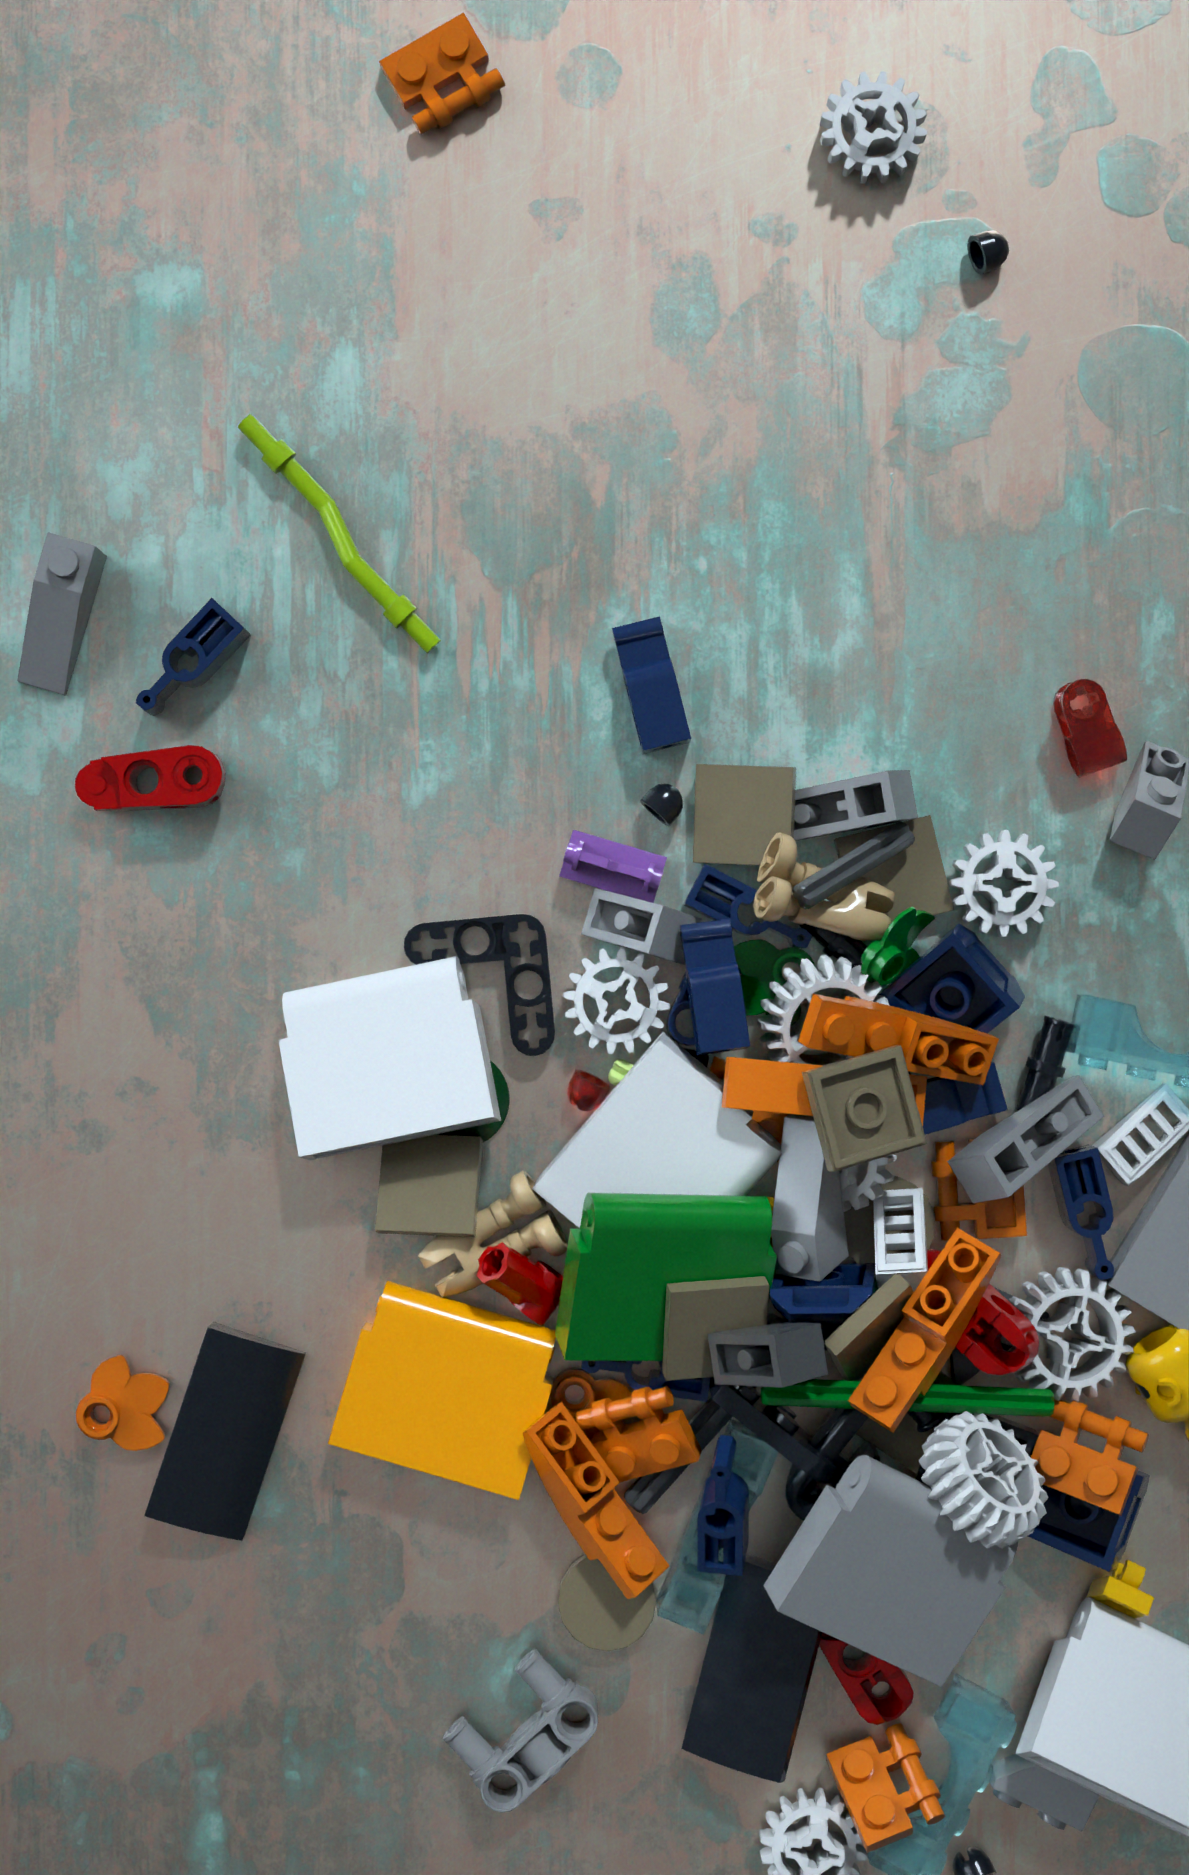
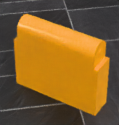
M387 1281L382 1296L380 1295L374 1323L366 1322L361 1329L328 1444L519 1500L531 1461V1456L522 1433L541 1418L546 1410L553 1386V1377L545 1374L548 1364H551L555 1350V1330Z

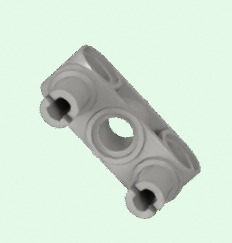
M536 1649L531 1650L521 1659L515 1667V1671L543 1700L541 1705L543 1708L530 1716L501 1748L497 1745L491 1747L464 1716L456 1720L443 1735V1740L470 1767L469 1775L473 1778V1783L481 1790V1796L486 1806L493 1811L501 1813L517 1808L539 1786L554 1777L569 1761L571 1756L594 1735L598 1725V1703L593 1692L587 1687L579 1685L576 1681L573 1682L570 1678L564 1680ZM579 1705L588 1711L589 1716L582 1722L574 1723L568 1721L562 1713L570 1706ZM504 1773L512 1776L517 1784L509 1790H501L492 1784L491 1779L497 1774Z

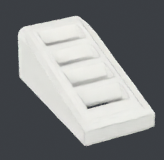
M1163 1083L1092 1146L1098 1148L1101 1160L1122 1184L1130 1186L1189 1130V1109L1166 1083ZM1162 1101L1179 1120L1173 1127L1156 1109ZM1148 1115L1165 1133L1159 1139L1142 1121ZM1134 1128L1150 1145L1144 1152L1129 1135ZM1119 1142H1122L1136 1158L1130 1164L1116 1150L1115 1146Z
M923 1188L883 1190L884 1195L873 1200L875 1271L878 1289L894 1274L898 1273L911 1285L914 1292L928 1272ZM914 1210V1215L885 1217L886 1211ZM914 1229L913 1233L886 1234V1231ZM915 1249V1252L887 1254V1251Z

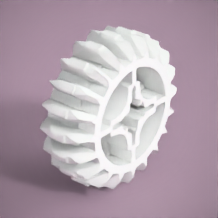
M820 955L816 968L809 959L801 958V972L798 974L791 968H784L783 973L788 981L783 986L778 982H770L769 988L776 994L775 998L760 1000L761 1007L770 1013L757 1019L758 1027L766 1031L759 1038V1041L764 1049L770 1050L767 1054L768 1060L825 1066L853 1058L854 1056L832 1052L821 1055L803 1054L807 1049L811 1052L815 1050L807 1048L798 1042L812 995L826 988H842L847 991L840 996L835 993L830 997L845 1000V996L889 1005L888 999L878 994L882 989L881 985L876 981L873 983L868 982V974L864 975L861 973V965H856L852 968V963L843 957H839L835 964H833L830 957ZM800 1005L801 1015L796 1023L791 1026L792 1032H790L792 1017Z
M1059 1267L1056 1270L1055 1278L1045 1271L1038 1273L1039 1288L1033 1283L1026 1281L1022 1283L1023 1291L1027 1295L1025 1300L1014 1296L1009 1300L1031 1321L1037 1330V1334L1046 1340L1048 1346L1046 1358L1050 1359V1364L1047 1369L1037 1354L1029 1366L1015 1372L1014 1376L1022 1382L1030 1380V1389L1051 1390L1054 1394V1399L1058 1401L1064 1394L1067 1401L1072 1402L1075 1400L1079 1402L1081 1392L1091 1399L1098 1398L1097 1383L1106 1388L1114 1387L1113 1379L1109 1373L1112 1370L1119 1373L1127 1371L1126 1366L1119 1362L1121 1353L1125 1355L1135 1353L1133 1347L1123 1343L1124 1337H1129L1136 1333L1133 1326L1122 1324V1321L1128 1318L1132 1312L1127 1306L1117 1305L1122 1296L1120 1292L1113 1288L1106 1290L1107 1280H1099L1096 1277L1090 1279L1089 1271L1078 1268L1072 1275L1069 1269ZM1065 1298V1302H1059L1058 1309L1052 1317L1040 1319L1051 1304ZM1087 1301L1097 1314L1100 1335L1093 1333L1089 1327L1088 1318L1090 1311L1085 1310ZM1066 1328L1071 1331L1074 1330V1333L1085 1338L1078 1339L1072 1337L1071 1341L1062 1340V1337L1050 1332L1051 1330L1063 1332ZM1001 1337L1003 1344L1014 1346L1005 1337ZM1095 1351L1084 1365L1071 1371V1368L1077 1367V1363L1084 1353Z
M967 1411L953 1416L950 1420L945 1419L935 1427V1431L928 1436L927 1441L922 1445L924 1455L919 1459V1463L926 1470L921 1480L932 1489L928 1498L939 1500L942 1505L939 1516L947 1515L953 1523L954 1531L963 1529L970 1543L980 1540L981 1544L987 1549L994 1545L1002 1549L1007 1545L1010 1546L1019 1540H1023L1034 1532V1528L1039 1525L1041 1518L1046 1514L1043 1504L1049 1497L1041 1488L1046 1480L1035 1469L1038 1461L1030 1458L1025 1451L1027 1444L1021 1445L1014 1438L1013 1429L1005 1431L1002 1429L1001 1423L997 1418L988 1420L983 1413L972 1415Z

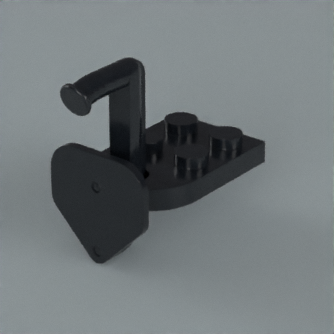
M714 1377L710 1379L711 1399L792 1462L786 1481L785 1498L788 1507L802 1521L805 1520L815 1504L812 1499L805 1495L815 1480L824 1484L829 1483V1486L836 1488L849 1465L857 1457L867 1455L880 1462V1456L876 1447L869 1441L864 1442L849 1459L841 1453L868 1419L866 1415L857 1409L835 1408L816 1433L810 1436L794 1420L797 1415L788 1406L764 1405L761 1401L760 1393L756 1390L757 1386L715 1384ZM907 1412L918 1424L917 1431L920 1433L932 1429L943 1419V1414L940 1412Z

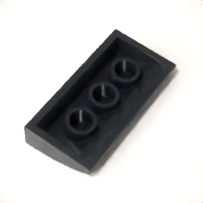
M216 1322L207 1327L144 1516L189 1530L243 1541L306 1352Z
M748 1553L746 1555L743 1576L725 1575L681 1749L725 1767L781 1783L785 1781L822 1632L776 1610L763 1586L776 1564Z

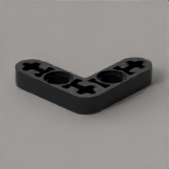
M526 914L430 922L416 925L408 931L404 939V950L408 959L416 965L445 959L449 948L435 949L431 954L432 959L424 960L422 952L414 951L413 942L421 940V932L429 931L431 939H448L444 930L445 928L453 927L455 928L453 946L460 964L504 960L510 1035L513 1045L519 1052L528 1056L543 1054L551 1047L555 1038V1024L547 938L544 926L537 918ZM527 922L529 930H537L538 940L531 941L529 945L530 957L540 953L541 965L524 963L512 968L511 957L521 958L519 943L511 942L510 933L518 931V923ZM474 926L483 928L488 933L490 939L487 950L479 955L467 953L461 944L464 931ZM527 970L534 971L541 977L543 988L540 995L536 998L524 999L516 993L514 983L516 977L521 972ZM544 1002L546 1004V1014L536 1012V1022L539 1028H546L547 1037L539 1040V1047L530 1048L528 1040H520L519 1030L527 1028V1013L516 1016L515 1006L532 1007Z

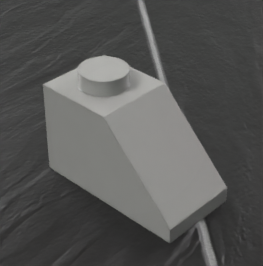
M595 888L581 935L685 965L680 925L700 923L702 918L656 903Z

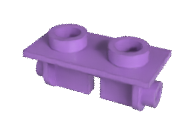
M573 830L559 877L654 903L667 857Z

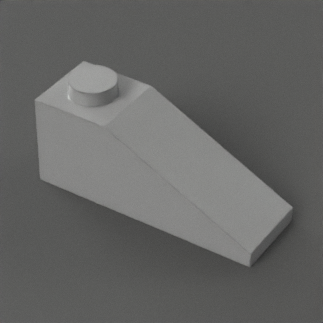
M47 533L33 581L18 682L67 695L107 555L96 546L53 533Z
M888 770L795 790V841L918 818L910 770Z
M1079 1075L1072 1076L980 1134L947 1162L972 1203L1008 1198L1100 1121L1104 1115Z
M788 1114L784 1117L780 1149L782 1153L779 1157L771 1235L773 1250L777 1256L775 1264L776 1274L821 1281L849 1256L839 1171H827L813 1116Z

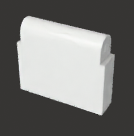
M457 956L283 993L282 1003L288 1038L278 1041L298 1156L300 1158L314 1160L501 1121L480 1005L474 1000L468 999L465 977Z
M662 1032L539 1175L532 1189L580 1228L583 1204L587 1193L747 1196L778 1161L782 1153L780 1151L781 1144L752 1119L753 1110L723 1108L724 1082L665 1032Z
M1091 1597L1085 1598L1073 1617L1067 1637L1054 1641L1015 1754L1189 1838V1645Z

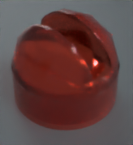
M577 1069L568 1083V1101L574 1106L577 1105V1108L581 1111H591L598 1108L604 1101L610 1086L597 1076Z

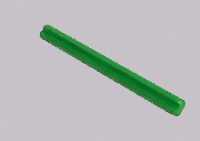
M811 1379L783 1388L761 1387V1401L764 1405L855 1409L850 1405L848 1399L861 1381ZM932 1384L925 1396L922 1394L918 1395L908 1411L963 1413L967 1411L970 1414L1049 1417L1054 1413V1394L1049 1389Z

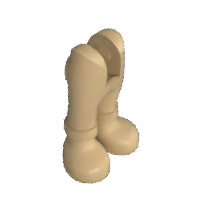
M779 832L775 834L766 848L758 870L757 881L763 884L759 887L754 897L753 906L757 918L773 922L781 919L782 916H788L789 921L800 925L807 924L850 936L857 940L882 939L887 927L892 922L882 912H887L893 908L895 898L893 891L861 876L826 898L829 901L823 900L810 909H804L793 896V888L823 868H818L816 865L807 862L799 864L796 861L797 844L795 839L784 833Z
M525 1170L512 1176L509 1183L511 1192L504 1201L498 1199L491 1203L489 1207L478 1211L476 1238L436 1236L417 1255L424 1268H428L446 1260L455 1253L462 1267L453 1270L435 1284L442 1298L461 1294L482 1285L483 1282L476 1274L479 1269L478 1259L487 1247H481V1243L498 1231L513 1225L515 1220L525 1215H531L546 1206L545 1199L532 1189L535 1182ZM547 1210L523 1228H517L508 1233L506 1237L489 1245L493 1247L503 1242L526 1257L532 1254L531 1249L543 1248L550 1255L561 1256L567 1252L568 1241L553 1212Z

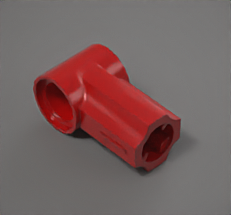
M503 1242L497 1246H488L479 1257V1269L476 1276L485 1285L508 1298L511 1304L529 1319L544 1326L559 1306L563 1276L545 1262L538 1259L534 1263Z

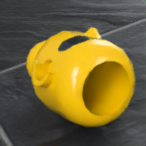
M1168 1325L1149 1333L1133 1346L1135 1353L1127 1356V1371L1135 1384V1393L1143 1397L1154 1417L1165 1423L1184 1422L1185 1436L1189 1442V1330Z

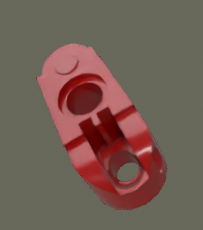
M187 745L91 760L90 764L83 767L77 774L75 790L81 801L94 807L96 811L200 808L211 805L219 799L225 786L226 773L222 761L216 754L202 746ZM198 766L202 771V779L197 784L191 785L186 779V773L190 768ZM154 768L159 777L158 785L151 793L141 794L137 787V778L143 770Z
M927 1250L928 1270L941 1250ZM989 1283L955 1347L961 1354H965L976 1368L984 1373L1004 1375L1023 1370L1033 1362L1038 1354L1039 1339L1037 1330L1031 1321ZM1001 1337H1005L1016 1349L1011 1352L1004 1350L1001 1345Z
M822 1632L819 1647L859 1715L867 1723L875 1725L899 1718L912 1704L914 1694L905 1671L867 1652L858 1660L846 1659L843 1656V1652L849 1644ZM878 1682L889 1684L888 1691L883 1695L872 1693V1688Z

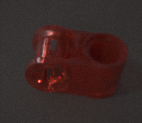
M1089 679L1076 680L1060 687L1054 696L1053 709L1064 738L1069 762L1076 776L1081 778L1126 762V746L1121 732L1114 721L1103 688L1095 681ZM1077 695H1086L1089 700V704L1085 705L1082 710H1072L1070 706V701L1074 700Z

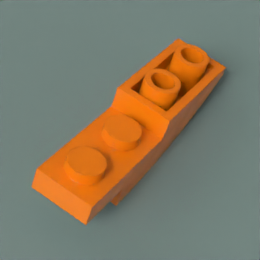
M818 994L812 995L798 1042L807 1048L854 1057L894 1045H901L909 1072L984 1085L999 1038L993 1035L898 1007L845 996V1000Z
M726 1057L722 1107L813 1116L802 1072L821 1067L822 1065ZM909 1075L923 1126L927 1076Z
M957 1227L901 1310L904 1318L848 1399L853 1408L894 1433L918 1395L922 1394L925 1396L954 1350L990 1283L1001 1259V1253Z
M559 1402L522 1433L529 1454L553 1504L590 1561L599 1559L627 1599L636 1598L670 1566L614 1488L620 1483L564 1404Z

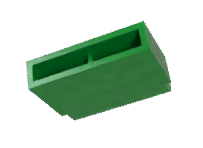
M587 1193L583 1204L580 1229L570 1228L555 1336L564 1360L663 1361L666 1285L669 1283L765 1276L770 1285V1297V1288L777 1256L770 1245L772 1211L768 1198L766 1196Z

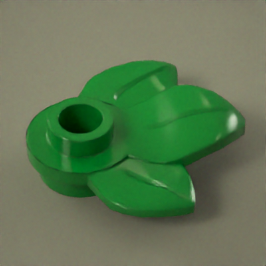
M913 906L898 914L887 927L882 939L872 942L862 954L861 973L864 975L868 974L867 981L870 983L876 981L882 986L888 985L913 964L920 956L911 946L921 931L935 919V916L923 910L916 911Z
M763 939L749 940L735 945V958L742 974L740 979L746 1016L762 1013L770 1014L760 1005V1000L774 999L776 996L769 988L770 982H778L781 986L787 982L782 976V968L788 962L795 963L799 967L800 972L801 958L809 959L815 966L811 956L804 950L795 947L779 950ZM800 1005L792 1017L790 1027L796 1023L801 1015Z

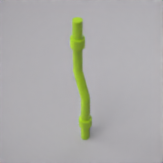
M252 414L245 417L238 425L239 430L262 452V461L275 474L281 472L319 512L345 569L385 609L383 615L396 629L401 626L426 653H429L441 640L414 613L417 610L414 604L404 594L399 597L360 556L335 501L294 459L296 453L283 439L277 441Z

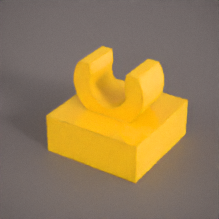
M1126 1560L1125 1564L1119 1562L1117 1568L1113 1570L1112 1576L1093 1579L1087 1597H1091L1132 1618L1148 1616L1154 1600L1153 1596L1138 1589L1143 1581L1146 1568L1130 1560Z

